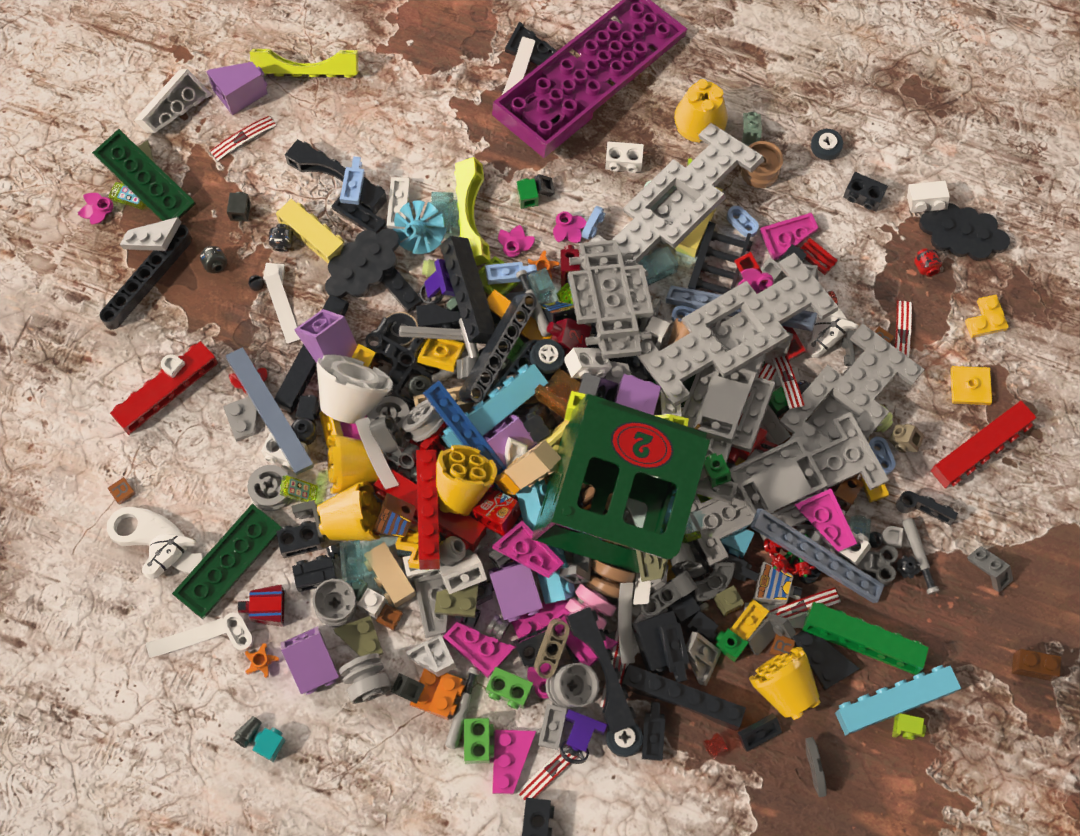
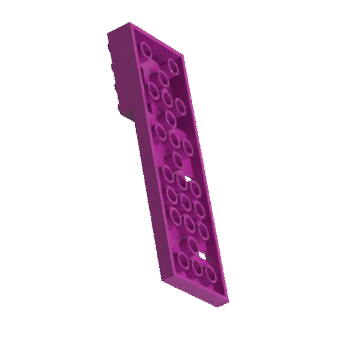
M621 0L493 102L492 116L540 156L545 158L589 122L596 109L684 38L687 28L651 0ZM615 16L620 21H622V23L620 24L617 21H613L611 18ZM651 45L657 49L655 52L649 49ZM573 49L581 56L576 58L570 51ZM611 79L616 84L611 86L607 81ZM560 115L558 122L552 124L551 121Z

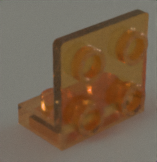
M558 369L544 387L541 384L536 387L535 397L565 419L571 391L579 392L581 383L571 378L562 369Z

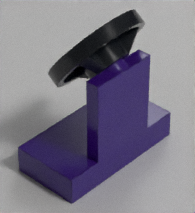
M437 259L434 262L436 271L424 282L420 289L419 295L425 304H437L443 299L444 295L455 296L445 260ZM424 289L427 294V301L422 296ZM441 291V296L431 302L432 297H435L437 292Z
M568 709L565 721L574 725L568 740L564 741L561 745L560 754L569 763L582 764L588 759L589 750L587 747L593 732L604 735L607 724ZM582 751H583V752H586V757H585V758H584V756H583ZM565 753H570L572 756H578L581 760L572 759L568 757Z

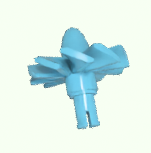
M415 200L412 201L416 215L414 219L410 203H406L402 206L400 212L411 222H407L398 213L395 214L394 218L395 226L405 227V229L393 228L400 237L401 243L399 245L413 254H425L435 250L441 245L447 230L443 213L440 212L426 220L438 212L435 205L428 202L424 214L420 218L425 202Z

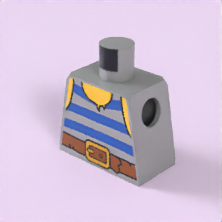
M763 562L753 599L759 604L779 606L786 605L788 597L800 599L802 588L791 585L793 575L790 573L785 574L782 570L778 572L772 565Z

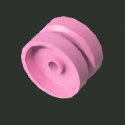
M581 583L575 593L584 602L582 603L575 598H571L565 608L570 612H574L589 606L591 610L594 609L598 616V621H596L598 629L602 628L603 630L607 621L598 613L601 612L606 616L612 617L617 607L608 601L605 596Z

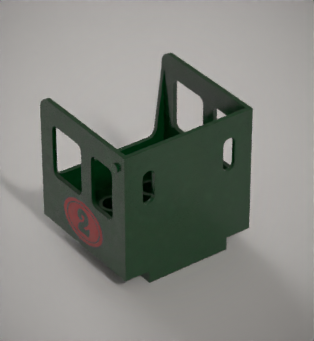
M587 393L574 408L570 421L565 426L557 452L561 459L556 463L557 469L550 475L531 540L633 573H640L636 550L662 559L674 558L678 555L682 545L710 440L706 439L707 433ZM582 483L594 488L589 511L581 509L577 505ZM613 493L608 512L603 515L608 496ZM676 493L666 530L663 534H660L671 496ZM628 498L647 505V513L642 528L627 524L623 520ZM557 525H560V526H563V527H567V528H570V529L579 531L580 533H577V532H574V531H571V530H568V529H565V528H561V527H559V526H557ZM599 538L604 539V540H607V541H610V542H613V543H616V544H619V545H622V546H625V547H628V548H631V549H635V550H629V549H626V548H623V547H620V546H617V545H614V544H611V543L602 541V540H600Z

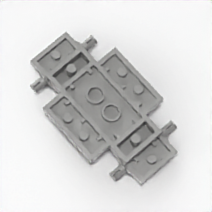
M617 240L580 243V257H569L570 265L581 264L584 270L568 272V280L577 324L596 322L597 337H586V345L598 344L603 359L641 355L640 340L651 339L652 335L651 331L639 332L636 318L653 317L654 314L643 265L624 266L623 260H633V252L621 253Z

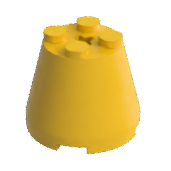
M700 79L689 88L677 105L674 115L675 124L678 132L684 138L700 143L702 140H700L699 134L710 123L725 131L728 113L723 90L716 84Z
M329 435L328 444H332V446L328 449L327 463L328 480L330 483H333V487L330 488L331 494H339L356 483L364 481L374 484L379 477L368 457L362 440L340 435Z
M452 445L451 449L441 451L436 464V487L438 504L440 505L439 509L445 513L451 512L468 516L494 483L497 475V467L494 461L488 460L481 455L480 450L465 445Z
M367 481L356 483L319 504L317 512L321 520V524H319L320 533L326 535L330 540L374 541L380 539V533L373 532L382 506L380 502H377L372 493L374 492L373 486Z
M802 647L792 648L790 650L792 653L776 655L756 669L757 674L755 676L749 677L753 687L782 716L792 717L793 720L800 718L804 714V710L814 708L820 704L819 693L811 667Z

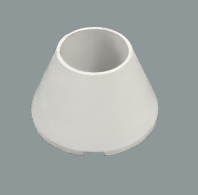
M324 355L322 359L318 358L317 361L320 408L327 416L341 422L356 424V420L365 418L391 390L393 386L392 380L378 368L373 367L372 370L363 366V361L341 355Z

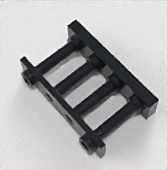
M709 222L688 289L704 288L724 294L735 288L740 273L738 267L736 272H731L707 265V262H704L705 258L713 256L735 263L734 260L745 255L746 251L750 252L753 241H750L751 233L747 234L745 241L717 233L718 231H715L716 223ZM716 240L743 248L739 257L712 249L710 243ZM701 272H708L732 279L731 288L703 281L702 278H699Z

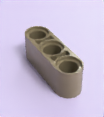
M560 618L552 619L549 622L534 663L535 671L544 679L551 678L554 675L569 635V626ZM563 624L562 632L555 633V626ZM550 644H556L555 651L552 653H548V646ZM548 663L549 669L546 672H541V665Z

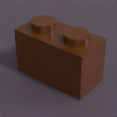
M1019 649L1013 654L1012 674L1053 681L1060 677V656Z

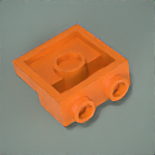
M424 668L419 682L425 686L417 704L410 702V706L448 720L450 715L454 716L457 709V704H455L457 696L461 697L465 685L462 684L463 680L448 673L438 677Z

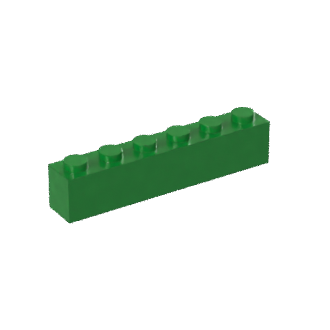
M812 603L802 628L805 632L914 675L919 674L924 668L929 647L919 641H912L904 638L899 633H892L881 626L866 623L861 618H854L846 615L843 611L828 608L823 603Z

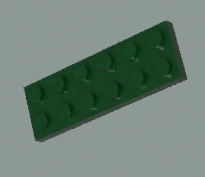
M120 129L116 130L92 152L161 221L176 217L180 219L196 204L186 192Z
M252 503L175 589L172 595L204 620L276 538V531L281 530L282 527Z

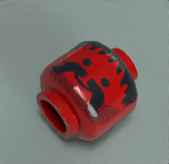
M925 248L917 253L918 256L915 258L914 263L921 275L931 277L940 272L942 261L935 250Z

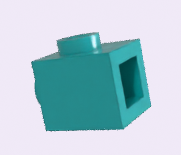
M273 727L271 730L264 728L263 732L260 731L254 740L256 744L252 750L274 762L286 740L282 737L283 733Z

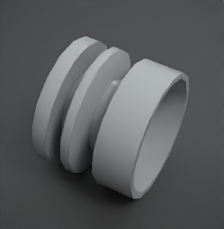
M329 579L322 582L313 594V605L316 615L322 623L328 626L339 627L345 625L352 620L356 613L357 603L354 591L347 582L341 579ZM334 601H337V603L339 604L337 606V609H334L333 606H331L333 605Z
M583 663L560 665L556 668L554 675L546 680V693L549 699L556 706L563 708L586 706L592 703L599 690V681L595 671Z

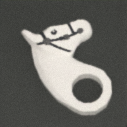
M809 307L805 310L815 312L812 307ZM839 307L837 312L823 320L817 314L812 338L806 346V352L813 358L820 357L839 341L849 329H857L859 325L848 320Z
M123 507L115 511L107 521V532L112 541L118 545H150L148 561L142 568V573L150 580L158 578L187 550V547L196 546L197 543L193 539L186 538L176 525L167 518L148 509ZM133 517L138 520V526L132 534L128 536L117 534V526L123 519Z

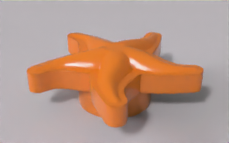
M545 250L537 261L528 259V263L530 265L534 264L537 267V272H535L536 278L532 280L543 275L548 278L549 282H552L550 270L555 266H559V262L548 261Z
M263 643L259 650L253 654L245 651L246 657L251 661L250 668L245 671L247 675L260 670L264 673V677L268 678V665L274 661H279L277 656L267 655L266 643Z

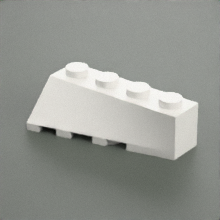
M188 69L179 70L134 121L146 133H155L212 94Z

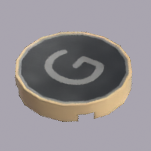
M396 312L387 316V322L391 320L393 325L385 337L403 347L410 346L414 338L400 337L399 328L400 326L418 327L414 317L404 312Z

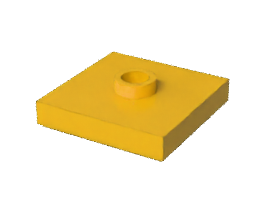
M427 338L417 362L454 372L457 366L456 360L460 359L465 349V343L455 340Z
M952 366L950 368L952 404H992L990 368Z

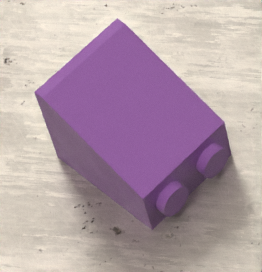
M253 62L206 71L213 91L232 115L268 94L266 89L268 85L263 78L265 76L264 72L259 66L256 67Z
M324 309L294 329L316 363L318 358L322 359L324 355H341L352 358L357 348L356 341L345 317Z
M624 374L613 402L654 415L661 386L650 381L638 379L633 375Z
M512 413L483 435V438L506 468L505 447L508 437L528 446L527 449L530 450L537 445V442L532 440L530 433L525 429L522 421Z
M512 561L500 569L497 567L488 569L504 620L508 619L509 622L520 619V615L526 613L528 616L539 613V609L543 608L530 568L517 561Z
M318 626L281 642V651L300 694H311L317 691V687L323 684L325 686L331 685L336 682V678H339L337 669Z

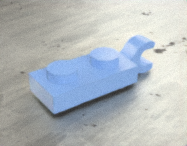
M353 156L352 167H346L340 195L341 203L359 205L365 174L364 169H361V157Z
M522 262L486 265L485 272L488 285L521 282L516 277V273L520 270H526L528 279L536 278L535 272H537V267L534 264L523 266Z

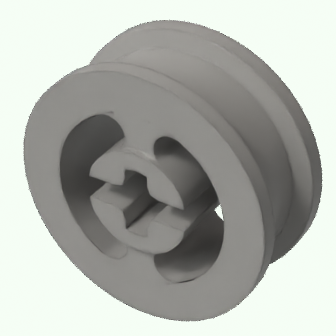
M384 397L367 414V417L371 422L389 415L388 412L391 411V417L405 436L408 432L402 428V424L410 413L408 405L398 397Z
M425 400L410 411L403 421L402 428L406 432L410 431L412 439L415 442H419L435 433L444 420L430 402Z
M265 465L259 467L249 477L247 484L248 493L253 503L262 510H279L286 506L292 497V494L288 493L290 477L279 466ZM275 478H279L283 481L282 487H279V484ZM261 489L266 498L269 496L270 499L260 497L257 491Z

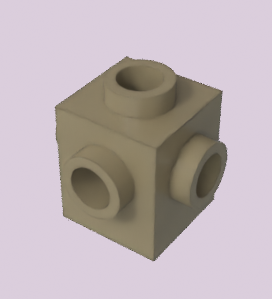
M895 425L889 441L899 452H918L924 435L914 425Z

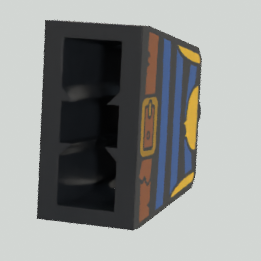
M563 301L541 304L549 323H556L566 318L577 321L574 304Z

